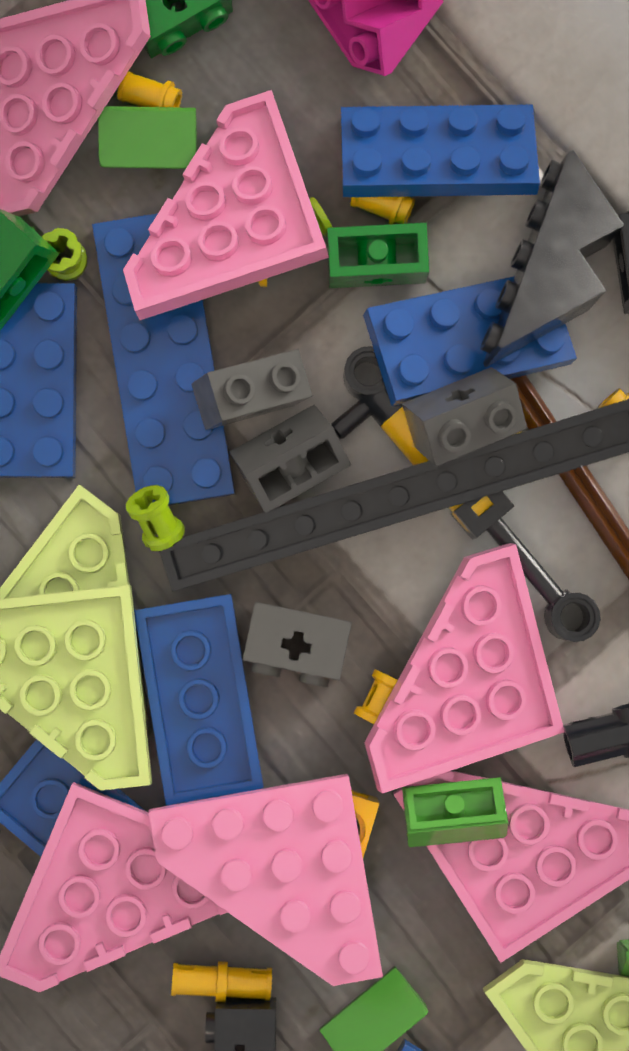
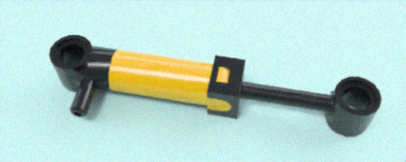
M361 347L353 351L346 361L343 378L347 391L358 399V402L331 423L338 438H345L372 416L413 466L429 461L414 447L402 404L391 406L382 375L381 380L371 386L361 384L354 375V370L362 363L369 362L379 368L373 347ZM503 491L449 507L452 511V517L472 540L487 530L499 546L508 543L516 544L524 576L548 603L545 606L544 619L545 625L552 635L558 639L570 642L585 641L594 635L598 630L601 620L600 610L596 602L585 594L570 593L568 589L562 591L501 518L515 507ZM570 603L576 604L583 612L582 624L574 631L567 630L561 623L560 617L563 608Z

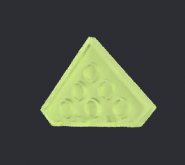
M78 485L0 587V599L130 585L120 514L83 486ZM141 672V682H142V691H143L145 720L147 721V720H148V717H147V709H146V702H145V695H144V687H143V680H142V672Z
M131 585L0 599V710L5 714L8 713L29 730L30 734L44 746L85 776L84 778L100 791L145 786L152 783Z
M522 959L483 987L487 997L526 1051H629L628 976Z

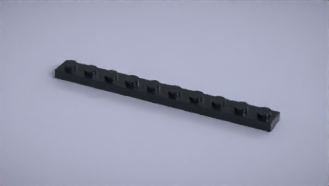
M629 399L511 435L439 466H435L432 462L427 461L278 507L266 514L262 512L182 537L180 541L176 542L169 549L159 551L172 592L629 453Z

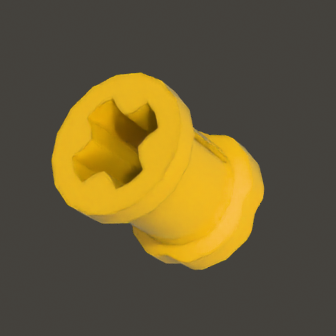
M374 669L372 674L375 680L363 705L356 706L354 711L355 715L375 724L398 679L377 669Z

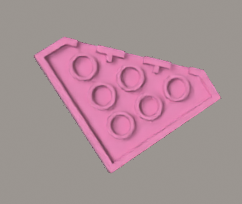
M68 0L0 19V209L16 216L39 211L151 37L146 0Z
M272 90L224 107L216 120L218 127L206 145L201 144L182 174L184 177L182 185L173 199L167 198L149 227V238L139 254H132L124 267L123 272L134 310L139 320L329 258Z
M508 543L463 558L364 743L377 790L382 794L565 732L516 544Z
M451 770L404 787L489 778ZM501 781L508 819L506 837L430 845L427 848L498 960L502 963L629 880V809ZM401 787L394 791L393 795L404 810Z
M348 774L149 809L148 814L156 861L162 867L332 986L383 977Z
M73 782L0 954V977L40 993L58 985L63 980L84 971L94 970L124 957L131 951L152 942L155 944L190 929L192 925L213 916L223 915L227 911L157 863L148 812Z

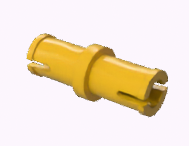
M218 961L217 966L173 963L171 996L215 997V1002H225L226 997L265 999V1001H270L272 968L228 967V962Z

